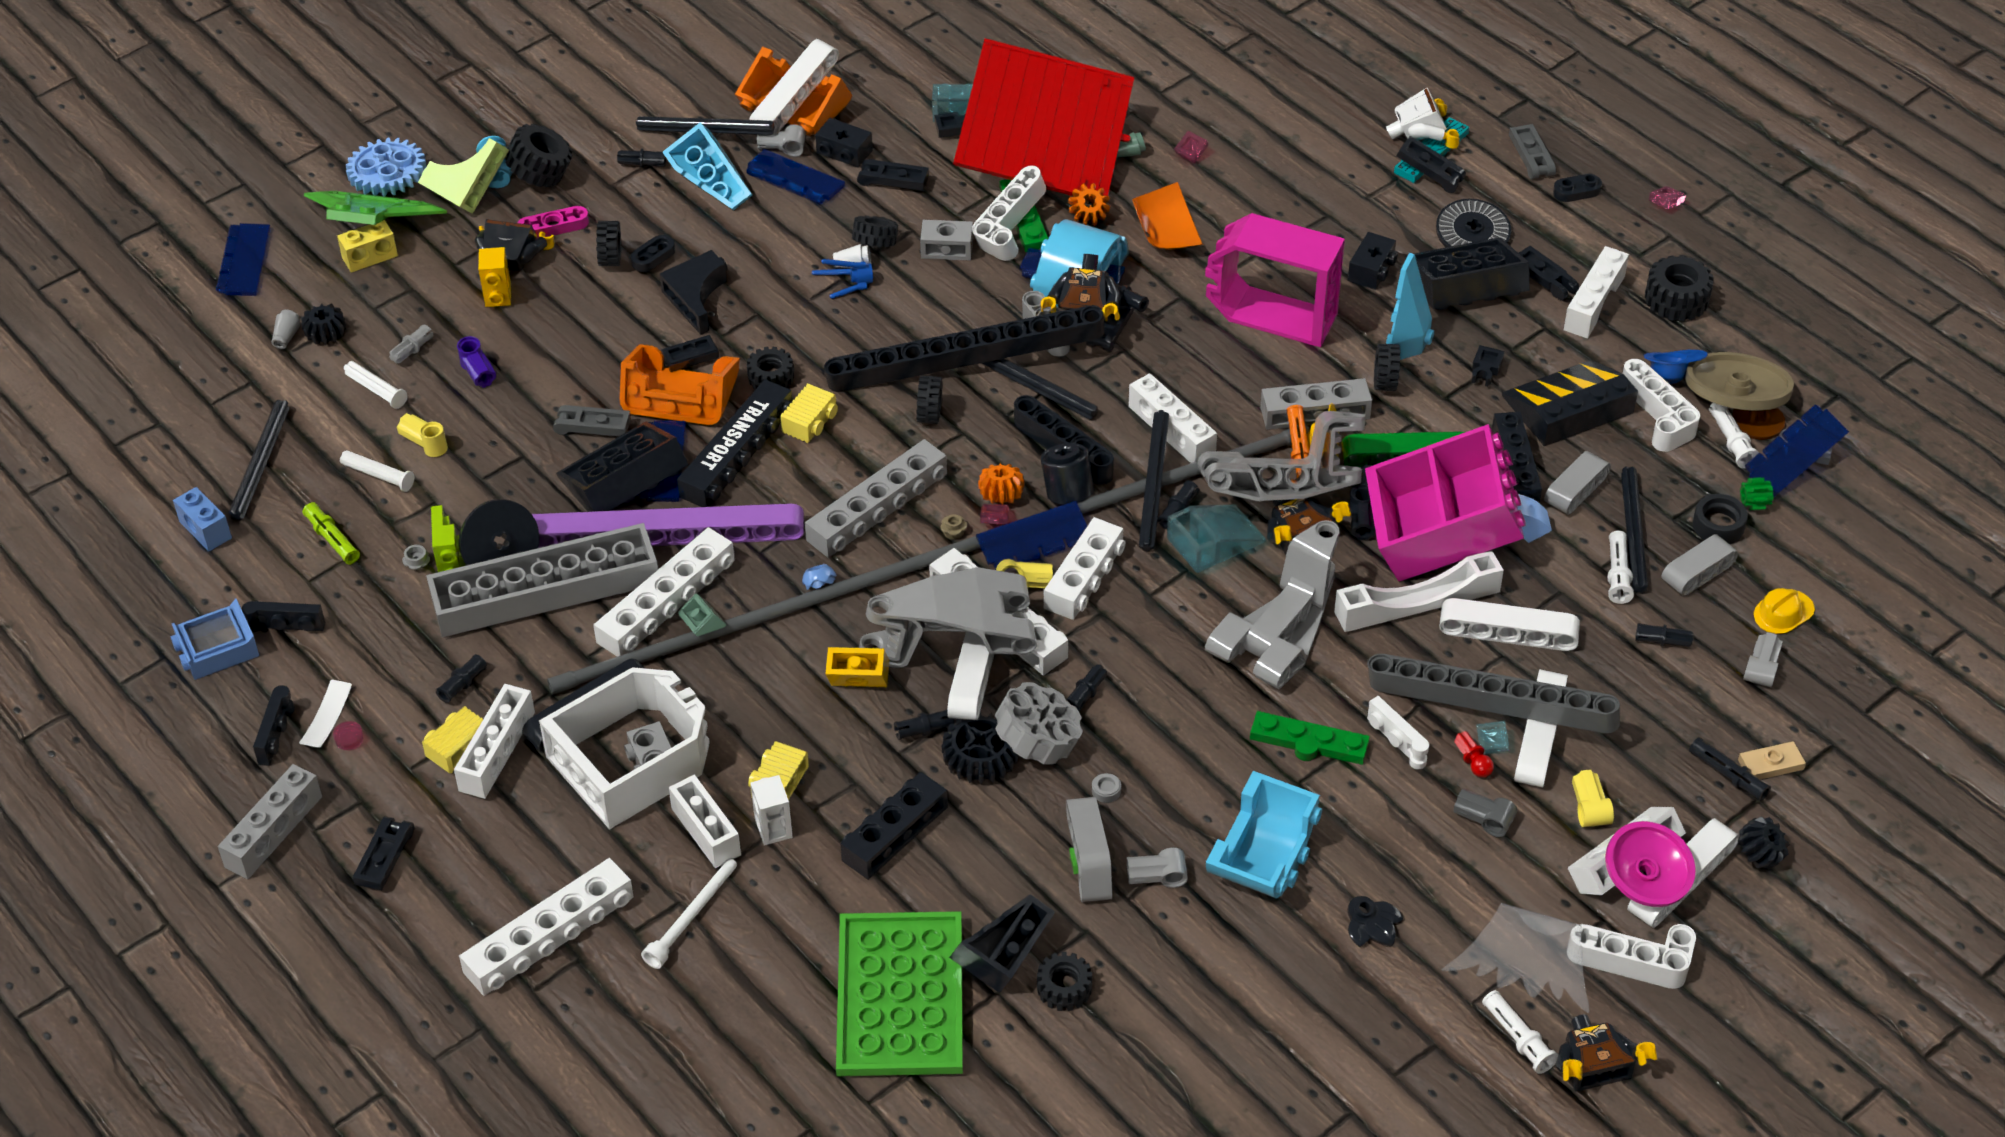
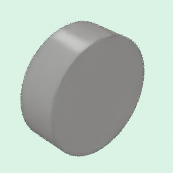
M1104 773L1093 779L1092 795L1098 801L1110 803L1119 798L1121 782L1118 777L1113 774Z

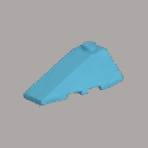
M701 122L663 151V154L675 171L732 210H735L752 196V193L712 132Z
M1412 253L1408 254L1401 268L1395 296L1398 300L1391 316V322L1394 323L1391 334H1388L1386 344L1400 346V360L1422 354L1426 344L1430 345L1434 336V330L1431 329L1432 316L1415 255Z

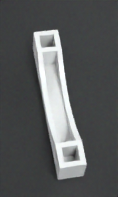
M1493 551L1468 556L1444 573L1414 585L1399 588H1379L1359 584L1339 589L1336 592L1334 613L1344 632L1441 608L1443 602L1450 598L1472 600L1500 592L1503 568Z

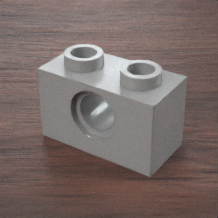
M923 220L920 238L921 259L971 260L973 222Z

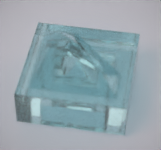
M1505 721L1476 724L1479 745L1484 748V754L1510 751Z

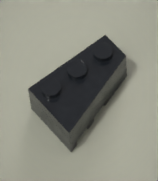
M1030 894L1005 911L993 922L982 927L973 936L962 941L949 958L1000 993L1012 979L1055 911Z

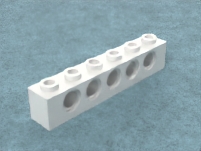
M709 527L593 625L596 643L617 657L633 651L644 638L653 634L658 626L666 619L671 618L694 594L711 584L716 576L732 565L735 561L733 542Z
M955 548L929 564L930 577L977 567L967 555H962ZM1029 607L1017 612L1005 611L1007 614H1012L1013 617L1025 618L1033 622L1037 647L1031 653L1017 655L1043 676L1068 658L1067 637L1064 633L1057 631L1049 625L1043 616H1038Z
M610 858L606 859L459 955L464 975L483 996L501 988L506 981L515 975L525 972L532 964L543 957L551 955L556 948L568 940L575 939L582 931L593 924L599 923L615 909L625 906L629 900L634 898L631 879Z

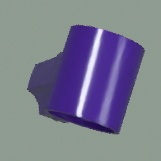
M472 336L460 339L457 343L461 367L467 370L476 386L484 388L491 385L492 381L496 379V373L483 353L480 341Z

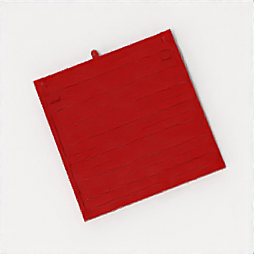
M984 38L953 165L1013 180L1023 168L1036 166L1039 168L1048 190L1073 196V190L1078 189L1081 191L1083 183L1088 189L1094 183L1096 191L1103 188L1104 193L1102 196H1108L1120 141H1130V136L1123 134L1122 131L1134 77Z

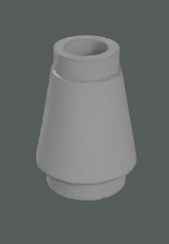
M282 310L280 314H277L271 341L274 347L285 349L298 331L301 323L300 316L291 310Z

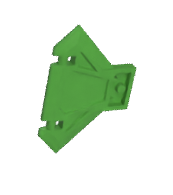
M341 191L304 193L305 197L328 207L326 219L376 225L388 217L447 214V210L424 201Z

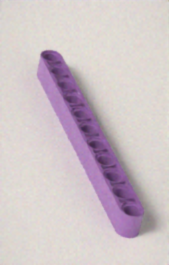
M797 504L532 514L539 529L538 548L641 523L645 525L651 546L688 545L708 527L733 543L797 540L804 534V511Z

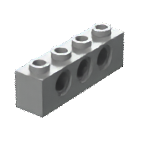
M1363 378L1262 389L1260 408L1266 430L1289 428L1286 409L1291 405L1303 406V415L1307 426L1315 423L1319 414L1328 411L1330 403L1335 405L1337 412L1366 415L1365 420L1370 419L1372 399L1366 379Z
M292 764L218 845L224 867L249 879L322 798L317 776Z

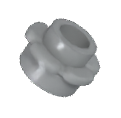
M411 545L405 549L402 561L410 569L419 570L429 563L430 557L423 546Z

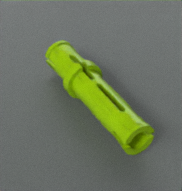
M311 502L303 508L302 513L313 524L314 531L326 539L346 564H353L359 559V551L353 547L335 526L334 519L326 515L319 508L318 504Z

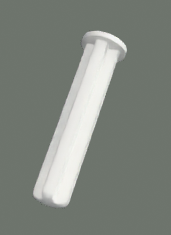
M354 361L345 364L344 370L347 376L390 402L391 407L399 409L405 404L407 400V392L405 390L393 387Z
M347 450L343 451L340 457L341 464L397 485L401 491H409L414 483L415 477L411 471L402 472Z

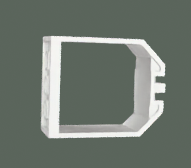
M632 667L539 720L546 758L609 830L669 795L670 786L694 774L696 777H699L703 773L710 744L709 738L706 736L708 725L703 719L705 705L696 697V693L690 687L679 692L674 688L681 684V680L673 671ZM637 709L661 711L668 719V722L685 740L611 784L576 746Z

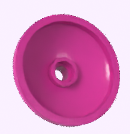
M1648 821L1627 824L1613 835L1607 845L1605 862L1611 880L1625 896L1639 904L1651 907L1672 905L1680 901L1689 892L1694 883L1695 862L1689 847L1678 834L1661 824ZM1640 870L1645 871L1647 876L1642 874Z

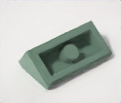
M697 593L678 611L679 616L697 637L727 625L712 606Z

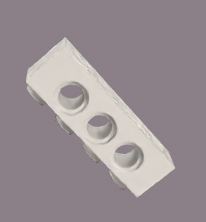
M1149 373L1129 384V407L1151 427L1155 412L1164 410V412L1169 413L1167 442L1190 463L1198 461V458L1204 452L1216 451L1217 433L1152 374Z
M1095 517L1092 519L1044 589V609L1072 620L1075 619L1079 611L1085 610L1089 596L1092 592H1097L1101 578L1104 574H1108L1111 571L1114 559L1124 551L1126 542L1123 540L1122 527Z
M508 684L503 685L454 768L459 792L484 799L487 797L521 738L524 724L535 714L530 690Z
M1650 807L1630 822L1648 821L1658 823L1671 829L1680 837L1686 833L1674 807ZM1613 835L1568 867L1580 894L1603 895L1615 886L1608 874L1605 862L1607 845Z

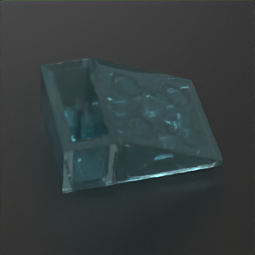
M1237 505L1189 506L1168 516L1167 539L1196 573L1266 542V538Z

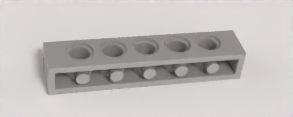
M925 439L807 520L805 522L806 541L828 558L836 552L843 550L854 539L864 535L871 527L881 523L895 510L902 508L908 501L922 494L925 489L936 481L943 479L947 474V456Z

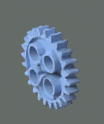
M387 138L385 142L377 139V144L367 142V148L360 146V152L353 151V157H348L346 173L351 186H355L356 191L363 189L364 194L372 191L374 196L379 192L382 193L383 197L387 195V192L396 195V190L405 192L406 186L413 188V182L418 183L426 168L425 155L422 153V149L417 148L416 143L409 145L408 140L400 143L399 138L395 139L394 142H391L390 138Z

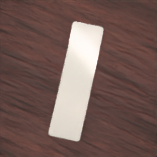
M337 680L330 681L321 706L299 744L313 747L322 746L343 709L352 686L351 683Z

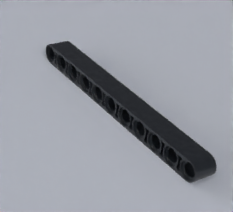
M1095 305L1079 307L834 357L826 361L824 372L828 387L832 391L852 390L1096 340L1105 333L1104 315L1102 309Z

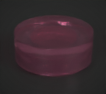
M343 722L333 731L336 746L343 750L357 748L364 739L362 728L356 722Z

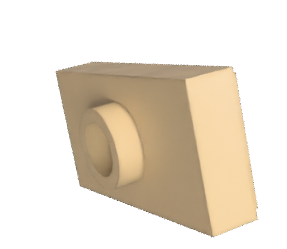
M1794 741L1740 753L1738 758L1741 766L1750 768L1751 773L1760 780L1804 770L1806 765Z

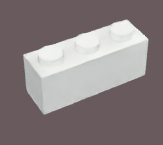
M695 774L669 787L672 810L715 868L723 865L728 859H735L741 856L738 832Z

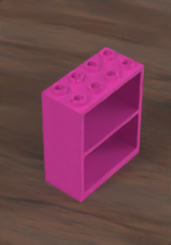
M1489 424L1365 468L1378 548L1398 582L1463 560L1468 556L1480 554L1524 539L1522 527L1526 526L1521 510H1518V506H1521L1520 497L1513 488V486L1517 485V481L1513 471L1509 470V466L1513 465L1508 450H1502L1504 447L1499 433H1493Z

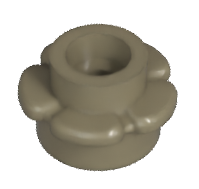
M952 514L944 517L941 521V531L949 539L961 538L967 529V522L959 515Z

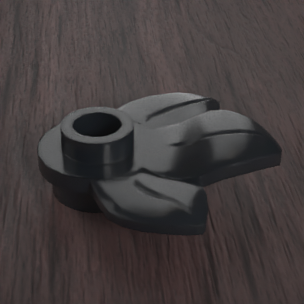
M1366 896L1353 898L1347 908L1348 916L1351 920L1348 926V933L1353 942L1358 947H1361L1370 938L1382 945L1393 946L1396 937L1394 924L1403 920L1401 912L1395 906L1385 901L1374 902ZM1359 906L1365 908L1368 913L1362 912Z

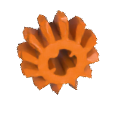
M1083 183L1081 191L1078 189L1073 190L1072 194L1074 197H1069L1068 203L1072 205L1069 207V213H1076L1074 216L1075 221H1079L1082 218L1084 219L1083 224L1087 225L1088 220H1091L1095 226L1098 223V219L1105 220V213L1110 210V206L1106 203L1109 202L1110 198L1106 195L1102 196L1104 193L1103 188L1096 191L1094 183L1091 184L1090 189ZM1085 202H1087V204H1089V202H1092L1093 207H1091V205L1089 208L1086 207Z
M1001 463L997 466L990 465L989 468L982 469L980 480H978V488L983 496V500H990L991 504L999 502L1003 505L1004 502L1013 503L1014 499H1020L1024 488L1023 474L1020 473V469L1017 467L1012 468L1011 464L1002 465Z

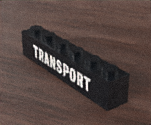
M765 379L678 477L679 498L700 507H709L713 501H716L728 483L733 482L741 468L749 463L753 454L763 447L766 439L777 431L781 423V414L792 403V391Z

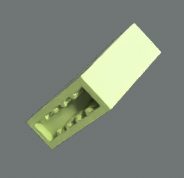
M489 138L478 153L462 163L440 165L430 161L418 183L473 214L509 149Z

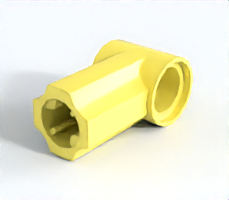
M407 413L400 418L397 426L398 434L422 446L427 456L438 457L445 454L448 446L443 426L440 423L426 422L413 414L409 415Z
M1005 559L996 568L997 571L1003 572L1008 568H1015L1017 570L1016 574L1024 576L1027 580V586L1031 588H1046L1053 577V565L1047 563L1016 562L1011 559Z
M1583 770L1573 776L1572 784L1578 801V819L1581 827L1613 824L1614 811L1612 802L1609 798H1605L1598 774L1593 773L1592 770Z

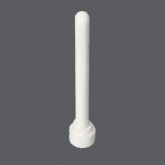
M728 859L660 941L656 940L654 943H649L642 951L641 956L649 966L660 969L668 960L670 946L736 869L737 863L734 859Z

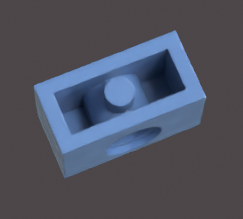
M197 487L173 500L179 522L208 552L232 538L226 516Z

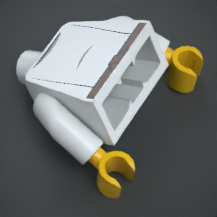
M1425 88L1397 106L1395 113L1398 121L1386 126L1392 139L1405 133L1407 139L1409 136L1418 141L1424 138L1439 141L1446 139L1445 145L1448 148L1455 149L1459 146L1458 131L1450 129L1445 132L1447 128L1442 117L1447 114V105L1444 104L1442 99L1434 100L1428 88Z

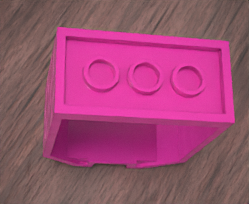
M1251 213L1227 225L1224 229V237L1216 243V251L1209 255L1205 276L1213 279L1217 286L1208 283L1206 286V297L1229 322L1321 348L1338 315L1345 239ZM1239 251L1317 272L1315 304L1249 286L1237 273Z

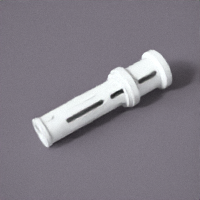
M1712 403L1710 405L1712 408H1709V411L1727 439L1726 446L1731 453H1734L1738 467L1749 468L1756 464L1760 455L1755 448H1752L1750 437L1739 429L1726 406Z
M1614 531L1609 535L1611 569L1608 572L1607 578L1611 587L1608 590V597L1617 604L1628 603L1634 597V590L1630 586L1633 574L1628 568L1627 537L1623 531Z
M1494 990L1484 997L1482 1004L1488 1008L1517 1042V1051L1527 1056L1533 1063V1069L1536 1073L1542 1074L1551 1069L1557 1061L1558 1054L1556 1051L1550 1050L1544 1044L1542 1035L1538 1031L1529 1029L1498 991Z

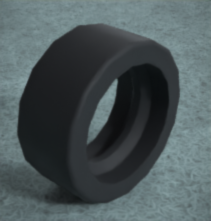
M1707 495L1700 499L1696 505L1693 528L1695 533L1703 540L1713 535H1718L1728 544H1732L1738 541L1744 534L1748 512L1738 499L1730 495ZM1710 513L1725 514L1731 517L1735 523L1728 526L1716 525L1706 519L1705 515Z

